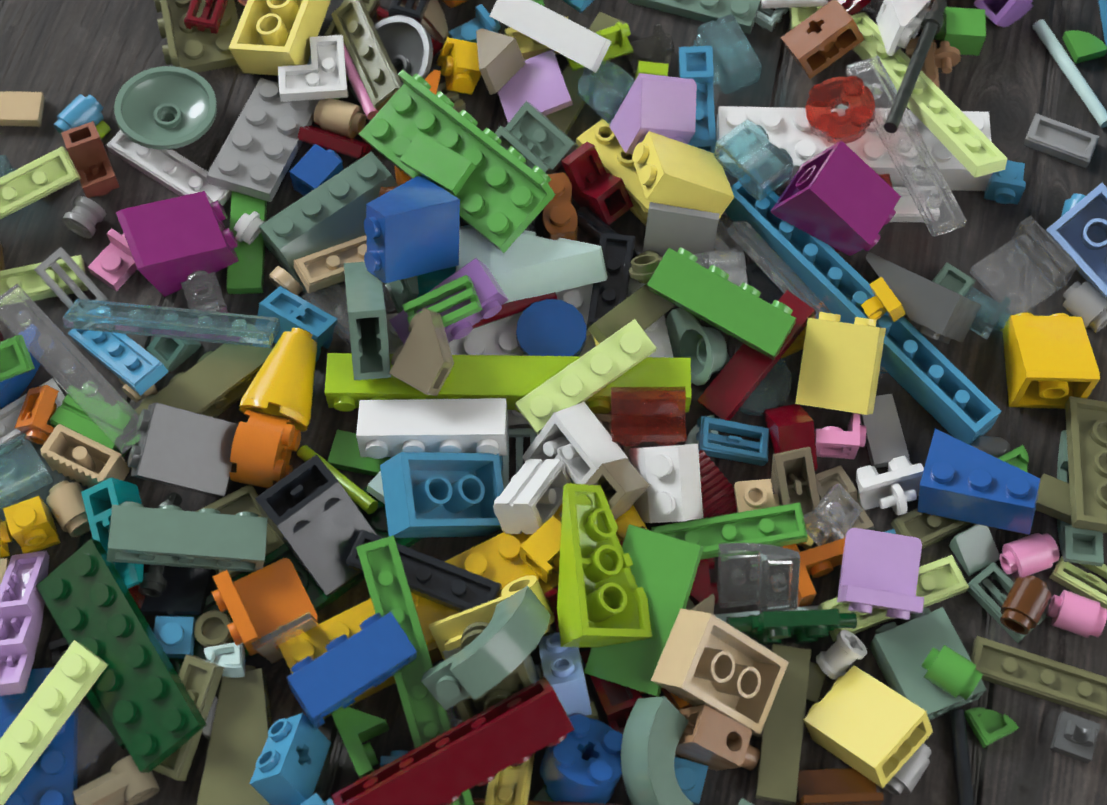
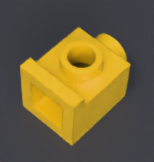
M447 37L437 60L438 66H441V74L445 76L446 88L449 91L472 95L481 76L477 43Z
M40 496L3 508L10 534L20 545L23 554L38 552L61 543L51 511Z
M552 516L520 545V559L546 584L553 578V568L556 566L559 569L561 522L555 516Z

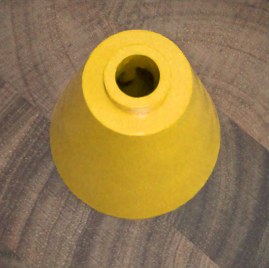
M292 328L291 332L285 331L282 333L241 398L239 410L242 413H245L246 410H253L290 418L294 421L295 429L301 430V432L307 431L311 420L317 342L312 339L313 335L310 332L300 328Z

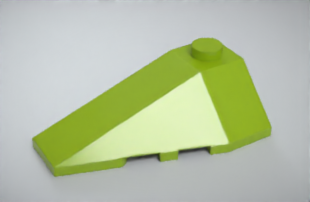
M567 483L563 486L557 599L561 647L596 648L652 637L646 594L643 587L638 588L630 569L633 562L629 553L624 554L616 535L618 526L601 485Z

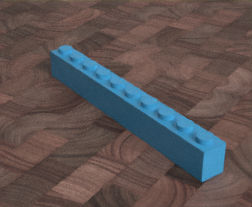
M753 171L731 186L735 197L724 213L770 258H775L777 265L826 313L841 315L840 322L854 324L855 317L868 318L861 305L874 297L869 283L830 245L785 222L770 212L780 197ZM886 312L877 320L876 327L886 328L880 366L954 438L970 445L979 436H983L992 429L1001 410L905 317H901L893 322Z

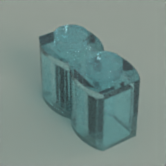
M745 120L719 139L715 145L714 156L727 172L736 177L743 188L758 201L763 200L791 178L794 165L790 154L785 149L778 148L770 143L766 130L749 120Z

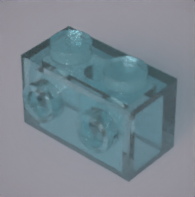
M602 61L597 72L586 67L584 68L583 75L578 82L577 95L610 124L634 84L635 79L620 66L608 61Z

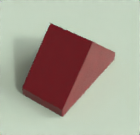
M800 404L764 410L763 414L775 454L810 447L814 470L817 471L814 421Z

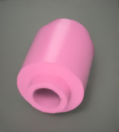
M1035 533L1004 544L999 559L1005 573L1011 574L1016 579L1051 568L1053 563L1059 560L1060 554L1058 546L1050 534L1041 535L1040 533Z
M1063 590L1060 596L1054 595L1052 597L1047 616L1052 617V626L1086 638L1090 635L1098 638L1106 624L1107 609L1100 607V602Z

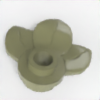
M651 250L637 255L631 260L630 277L638 280L639 283H648L663 256H659Z

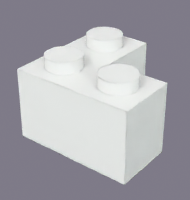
M585 402L555 412L522 456L525 462L527 459H542L543 462L546 459H561L566 466V473L575 484H585L601 464L623 458L628 459Z

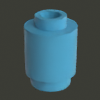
M79 94L57 116L58 120L53 126L60 134L94 121L96 126L104 119L101 113L104 108L93 96L88 95L84 97Z

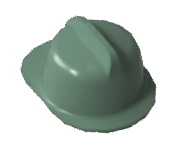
M681 308L673 309L668 314L665 324L674 357L691 358V382L697 386L705 385L711 375L720 372L730 360L724 336L714 328L701 326L692 314Z

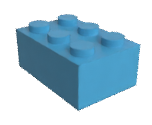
M400 452L380 465L389 537L393 535L395 538L488 536L502 529L493 508L495 499L504 491L499 453L495 455L492 453Z

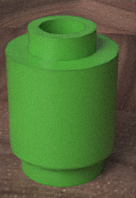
M943 645L940 651L933 647L921 665L922 668L927 670L924 675L925 679L956 698L959 695L965 700L969 698L983 676V673L975 669L976 664L946 645Z

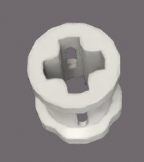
M841 630L837 634V641L826 652L821 651L816 656V662L827 676L837 680L840 676L846 674V669L856 659L860 660L866 656L867 649L856 635L850 631Z

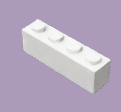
M506 398L360 400L356 433L360 456L381 459L393 457L400 452L492 453L495 455L499 453V456H507L508 412Z

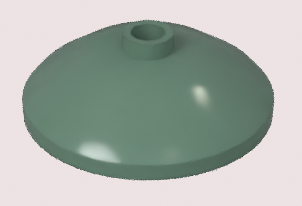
M161 66L142 71L129 79L117 94L114 113L120 130L128 139L146 148L169 150L189 145L201 138L210 129L215 120L217 102L211 85L201 75L182 67Z

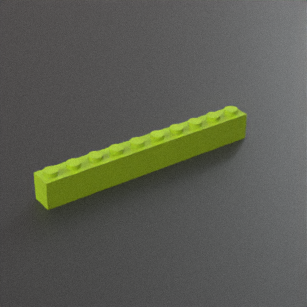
M327 353L325 396L329 408H335L344 412L359 408L360 400L506 398L507 410H516L521 413L515 405L517 401L581 356L452 355L454 365L439 394L433 396L426 395L393 375L389 378L354 381L352 353ZM389 354L390 370L393 367V365L391 364L393 354ZM647 357L584 402L593 414H607L610 411H620L632 415H642L646 412H661L664 415L676 416L682 412H689L691 403V358Z

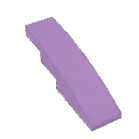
M47 551L12 555L0 585V696L24 693L42 626L45 601L36 585L48 576L49 554Z

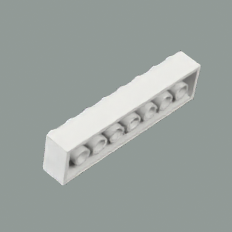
M719 106L715 128L717 150L730 186L734 185L751 171L767 186L775 187V183L779 181L789 184L803 163L841 140L891 187H937V190L985 191L992 176L991 173L974 178L911 110H905L898 130L895 133H888L884 129V124L890 110ZM962 111L991 141L989 112Z

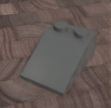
M868 252L866 256L867 261L895 294L909 319L921 325L918 330L919 332L946 344H949L951 339L963 343L981 304Z

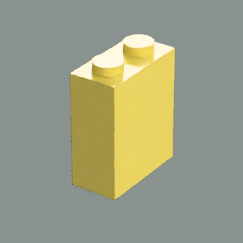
M648 131L643 141L636 145L633 151L632 159L644 195L648 201L719 213L720 219L735 197L717 154Z
M819 312V319L808 318L795 404L864 415L873 414L886 328L876 327L877 320L855 317L854 324L840 322L841 315L825 312Z
M855 665L834 682L832 689L820 702L815 703L803 719L814 742L881 788L885 787L933 733L927 712Z

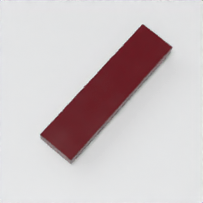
M786 290L778 301L793 310L791 316L796 318V323L776 358L772 360L743 343L697 400L699 404L719 419L731 420L807 326L808 318H813L816 315L814 308L790 291Z

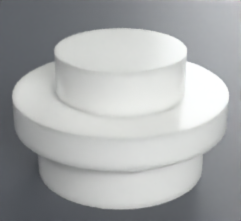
M256 211L250 215L244 213L234 226V230L237 232L235 237L237 241H245L250 245L261 232L260 225L264 223L260 219L259 213Z

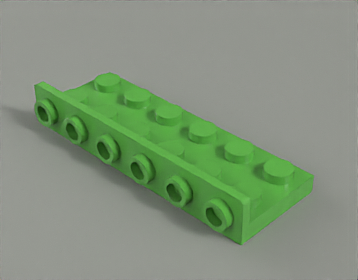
M401 70L398 76L404 84L359 135L411 179L422 175L405 166L399 159L419 131L473 162L476 166L475 170L458 194L454 195L460 199V218L505 253L556 195L548 184L551 178L538 166L535 165L531 169L524 164L526 159L512 146L508 150L500 145L501 139L489 128H485L482 131L476 127L478 122L467 111L462 109L458 113L452 108L454 103L440 91L436 95L429 90L431 88L429 83L416 73L412 77L404 70Z

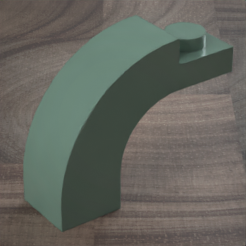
M528 586L524 587L498 603L490 623L482 633L461 651L426 671L421 682L445 711L469 696L474 700L479 698L506 678L533 651L548 627L551 617L550 613Z
M665 696L638 699L624 729L621 746V768L626 792L632 805H694L680 789L674 768L676 747L689 721Z

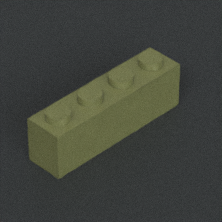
M251 325L243 330L235 331L228 337L226 343L215 351L205 353L198 360V363L188 371L175 375L170 380L169 385L157 394H151L144 398L140 406L134 411L139 418L142 409L147 410L150 404L157 402L216 418L243 397L272 351V348Z

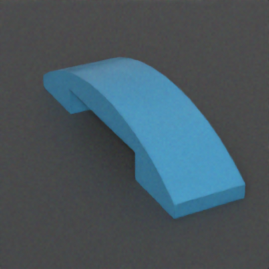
M712 46L679 47V78L694 79L697 84L695 133L688 145L718 155L713 89Z

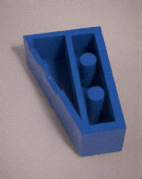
M935 429L919 485L918 512L1030 535L1037 505L1040 478Z
M392 612L383 617L380 613L372 615L360 624L362 630L350 638L346 634L337 637L325 647L328 652L313 660L312 656L306 657L291 668L293 674L287 677L290 689L315 730L325 723L324 717L341 706L346 709L356 702L354 700L355 697L373 686L377 687L416 659L417 651Z

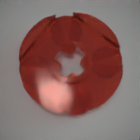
M857 76L830 78L814 85L809 91V98L806 103L808 125L816 136L819 134L821 137L827 138V142L836 144L842 140L846 144L856 141L866 133V129L870 126L871 121L873 123L876 111L873 94L864 85L863 80ZM840 104L849 107L845 110V115L839 116L837 112H831V110Z

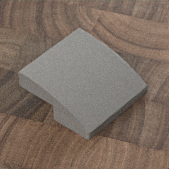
M650 202L643 252L651 250L659 256H664L668 248L677 252L679 247L698 257L696 263L709 269L720 214Z

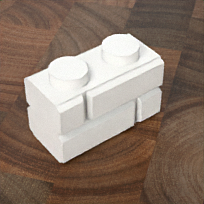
M527 459L517 474L512 477L510 483L501 495L495 499L493 505L494 513L498 518L502 531L506 534H521L522 531L525 534H533L555 514L563 502V486L567 483H572L566 473V466L561 459H546L544 462L542 459Z

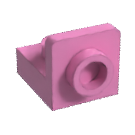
M110 229L107 233L110 244L88 266V269L93 276L117 292L137 270L124 233L121 235L115 230Z
M852 413L848 424V431H843V429L835 426H828L816 429L815 431L817 457L855 459L859 447L865 446L866 426L860 425V414Z

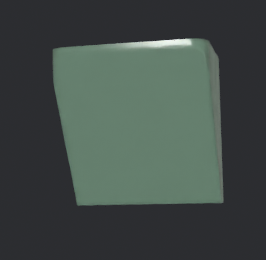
M165 322L146 350L162 362L169 372H172L195 353L201 346V343L181 324Z
M977 524L953 537L949 544L950 549L968 576L988 567L993 561L997 562L1000 560V555L988 526Z

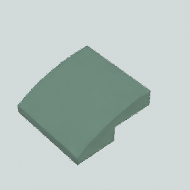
M527 101L506 127L500 126L495 132L502 141L500 144L502 147L508 150L512 146L526 159L524 164L531 169L536 165L546 174H553L562 165L561 161L578 146L576 142Z

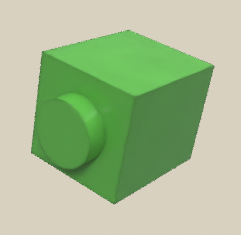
M946 7L943 14L944 22L940 32L934 36L935 40H940V43L942 41H949L950 46L959 49L961 55L979 56L986 38L985 9Z

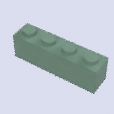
M124 502L121 505H112L107 561L255 572L263 568L265 561L268 518L259 517L258 514L253 512H239L236 515L221 514L220 511L211 508H204L194 512L182 511V508L174 505H164L160 508H147L137 502Z

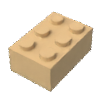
M681 608L651 681L693 706L703 704L710 706L749 727L751 732L761 734L789 662L715 615Z

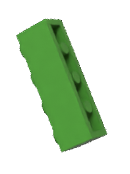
M679 247L677 252L668 248L647 284L649 291L774 360L796 323V318L791 316L793 310L777 300H774L772 304L759 298L761 292L749 284L742 282L739 287L728 281L727 279L730 275L714 265H710L709 269L696 263L697 256Z

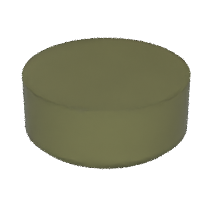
M217 610L208 611L197 619L194 626L195 637L203 648L231 643L233 638L227 625L232 623V621L224 612L221 613Z

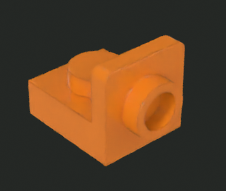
M48 385L28 390L14 427L25 433L27 440L40 445H44L55 428L48 425L47 422L56 411L57 405L55 400L59 391Z

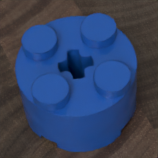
M582 714L571 715L569 719L575 730L568 733L567 737L559 744L547 746L540 764V778H543L547 786L546 792L555 802L606 804L612 797L622 775L621 746L623 734L599 720L587 718Z

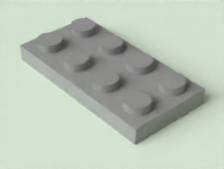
M260 78L206 175L208 184L271 202L303 141L297 138L300 127L313 124L314 111L321 99L281 102L279 83Z

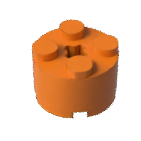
M246 410L244 414L249 419L247 422H239L232 444L230 462L237 463V473L230 472V479L234 482L269 489L293 472V466L289 465L292 451L296 452L299 448L301 430L295 429L294 421L290 418Z

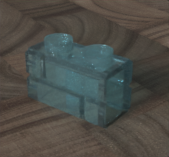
M729 14L718 18L717 21L713 20L699 26L694 46H712L714 85L719 84L723 93L728 94L739 90L742 86L744 88L758 82L762 64L734 15Z

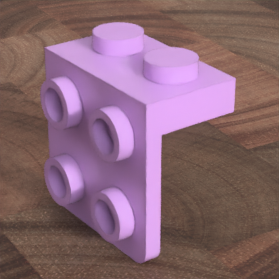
M860 528L849 529L845 537L837 602L849 604V611L872 614V608L887 610V617L910 620V614L922 613L924 597L916 596L922 550L921 540L916 537Z

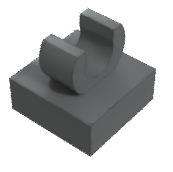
M1063 711L1059 714L1050 750L1088 764L1092 761L1101 724Z

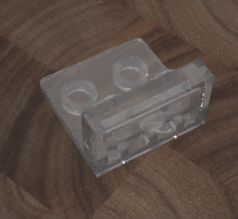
M1030 215L1020 222L1012 240L973 265L970 273L1010 316L1030 311L1065 287L1078 265Z

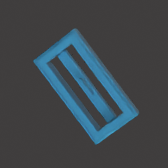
M701 416L697 420V427H699V431L696 434V440L699 441L698 451L704 450L707 456L764 466L768 462V428ZM708 429L760 439V442L744 440L741 437L731 435L723 436L708 433Z

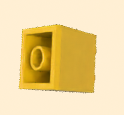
M1023 312L1010 315L1002 330L1009 407L1065 408V403L1070 396L1087 399L1100 380V372L1082 317L1069 316L1064 313L1050 316H1034L1032 313Z

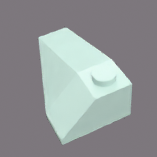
M459 226V265L456 266V272L477 258L489 268L509 299L505 303L607 280L602 248L599 245L565 238L552 240L538 237L536 232L525 230L507 251L503 253L471 226Z

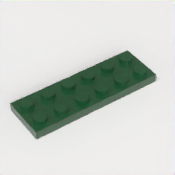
M90 539L36 585L69 646L75 640L108 664L92 687L141 773H150L207 725L112 561H107V553L100 541Z

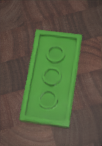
M629 524L622 549L624 554L629 553L633 562L630 569L638 588L643 587L646 594L652 637L644 640L591 648L584 673L653 696H660L662 687L652 682L651 679L681 608L686 609L703 552V546Z

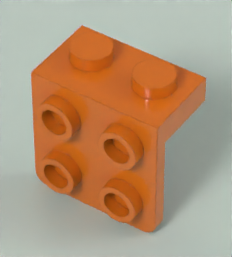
M288 558L280 559L234 582L227 570L213 576L218 589L211 593L220 612L228 610L233 620L232 623L227 625L236 646L244 643L250 656L258 653L256 649L276 638L278 640L273 645L281 642L283 639L281 637L286 636L287 632L311 619L315 623L318 622V615L291 560ZM295 630L288 635H295L303 630Z

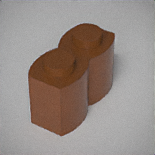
M564 172L547 174L551 178L548 184L556 195L539 213L540 219L543 222V238L552 240L565 238L577 241L578 219L576 210L572 205L570 180Z

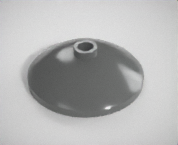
M407 16L388 17L374 25L397 74L404 70L412 77L417 73L425 79L429 74L433 59L432 41L426 28L415 19ZM349 81L350 90L355 99L359 102L354 92V89Z

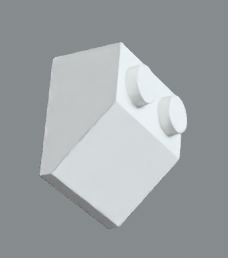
M698 444L629 449L630 463L650 485L633 504L644 523L680 522L703 518Z

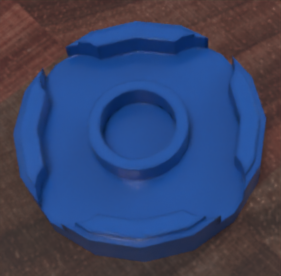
M545 299L533 303L523 311L517 321L516 340L524 356H579L586 345L587 326L583 315L573 305L562 300Z

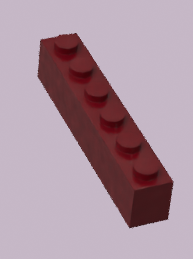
M544 677L332 795L334 805H450L464 791L475 785L483 786L491 782L498 772L509 766H518L530 759L532 753L545 746L559 744L567 737L568 733L575 729L547 678Z

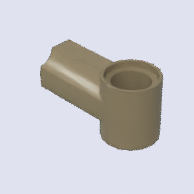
M130 755L114 764L111 772L73 791L77 805H136L153 797L160 788L153 772L141 773Z

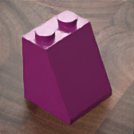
M841 140L801 165L770 212L785 222L851 256L863 249L869 251L877 244L881 237L878 233L896 214L894 207L901 196Z
M205 191L125 208L116 212L137 269L164 297L239 261L234 248L239 246L232 230L230 228L226 229L223 220L227 219L225 210L219 200L213 202Z

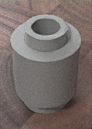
M1077 281L1065 291L1063 297L1066 300L1062 306L1074 317H1082L1086 329L1091 328L1097 333L1107 325V299L1089 281L1083 284Z
M923 743L885 785L884 789L896 796H899L901 793L910 794L930 764L928 759L932 753L930 748Z

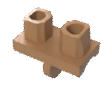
M920 36L911 38L906 47V54L910 59ZM933 39L921 70L939 89L938 68H942V72L945 74L952 72V67L957 65L961 59L959 49L950 46L949 41H942L940 48H937L936 41Z

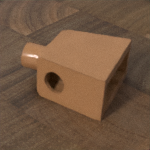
M705 704L679 710L689 722L677 744L675 755L692 762L707 765L708 768L717 771L739 767L750 771L756 767L760 758V750L749 745L752 735L749 727Z

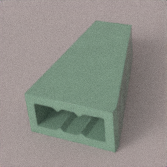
M365 262L344 263L354 381L391 377V374H389L390 358L382 281L367 271Z

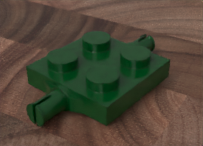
M839 609L766 611L756 616L751 614L748 617H727L726 623L740 632H745V635L751 639H758V643L761 645L780 644L781 639L795 638L796 644H809L818 642V638L828 636V631H833L834 629H855L857 617L855 612L839 613Z

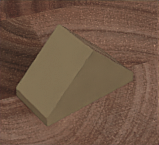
M486 29L476 30L479 70L490 95L497 93L526 63L516 38Z
M805 447L773 454L771 482L775 494H778L780 506L800 502L805 523L823 519L811 448Z

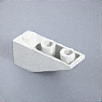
M931 0L883 1L876 22L887 55L893 56L900 47L905 49L911 37H916L925 14L930 11L928 6Z

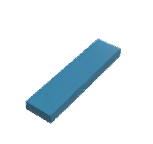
M93 311L68 333L75 343L140 396L169 372L162 362L96 311Z

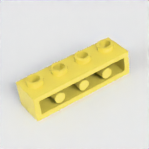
M606 116L576 138L577 148L585 142L595 145L606 172L623 180L634 205L629 210L646 226L651 201L646 200L632 159L633 154L624 152L609 126L612 120Z

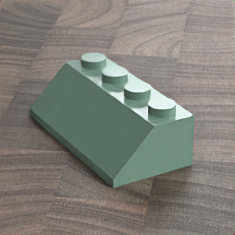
M372 151L260 225L265 246L282 267L301 285L304 293L307 290L293 268L294 260L366 235L364 230L366 204L379 197L381 186H398L393 175Z

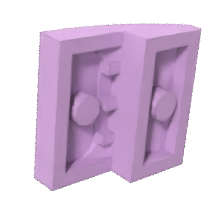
M553 49L526 59V64L498 91L508 123L526 101L531 103L545 116L573 105Z

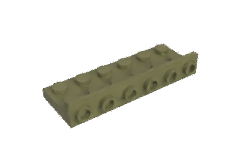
M154 0L157 13L162 12L163 18L157 20L161 38H167L168 44L162 45L166 65L172 64L173 66L186 68L196 73L238 65L229 50L239 24L235 0L228 1L217 34L211 33L210 29L207 28L205 32L198 31L197 26H193L192 29L185 28L184 19L191 0ZM202 0L196 17H201L206 3L205 0ZM215 0L214 6H213V8H212V11H211V14H210V17H209L210 20H211V17H212L214 8H215V6H216L217 0Z

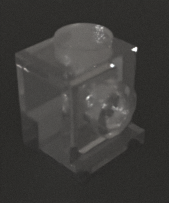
M196 271L188 276V281L181 282L197 330L231 320L215 272L208 274L206 271Z

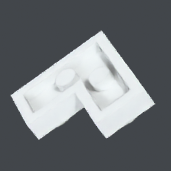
M343 35L310 37L311 64L278 66L281 102L348 98Z

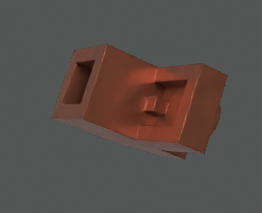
M94 121L61 132L69 156L81 177L79 180L87 198L103 196L111 192V190L120 187Z

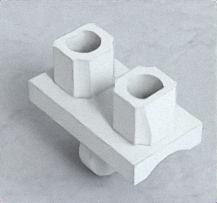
M904 455L893 458L888 463V472L878 474L876 468L871 465L858 468L856 474L858 501L863 509L868 510L879 506L881 509L892 507L898 516L907 513V502L916 500L917 496H919V485L924 471L922 464L912 465Z

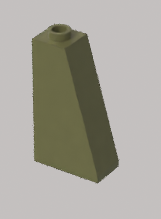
M245 666V677H222L197 805H270L249 784L256 768V761L262 753L268 738V731L272 726L268 681L262 668L256 669L255 666Z

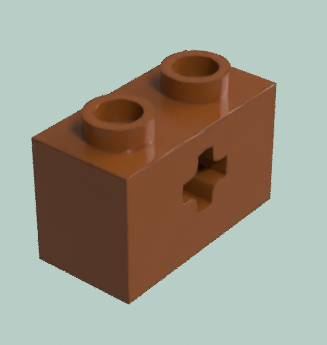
M831 0L781 37L793 59L810 79L865 40L854 19L837 0Z

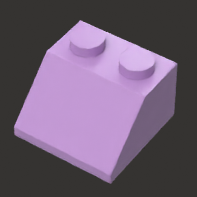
M639 73L609 125L625 153L633 154L636 145L643 141L648 131L685 144L690 142L695 133L697 84L694 79Z

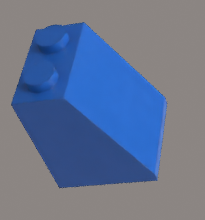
M418 176L367 203L366 219L364 220V230L367 235V252L364 255V262L367 271L386 284L459 265L460 199L425 177Z

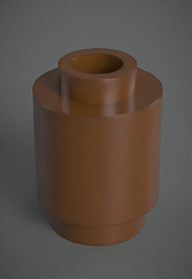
M1031 575L1025 578H1016L1000 610L1002 613L1000 622L1009 630L1023 635L1028 634L1030 629L1036 628L1051 598L1047 584L1040 578Z

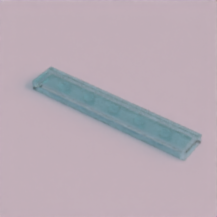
M76 299L63 316L65 328L270 348L281 329L280 318L87 299Z

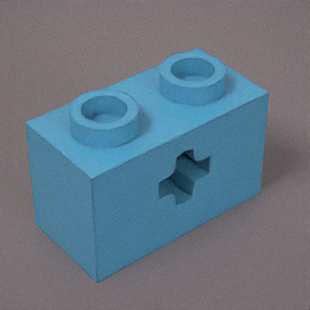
M304 713L287 719H279L273 723L268 731V738L261 755L256 761V768L249 784L270 805L302 804L313 795L331 742L318 728L315 730Z

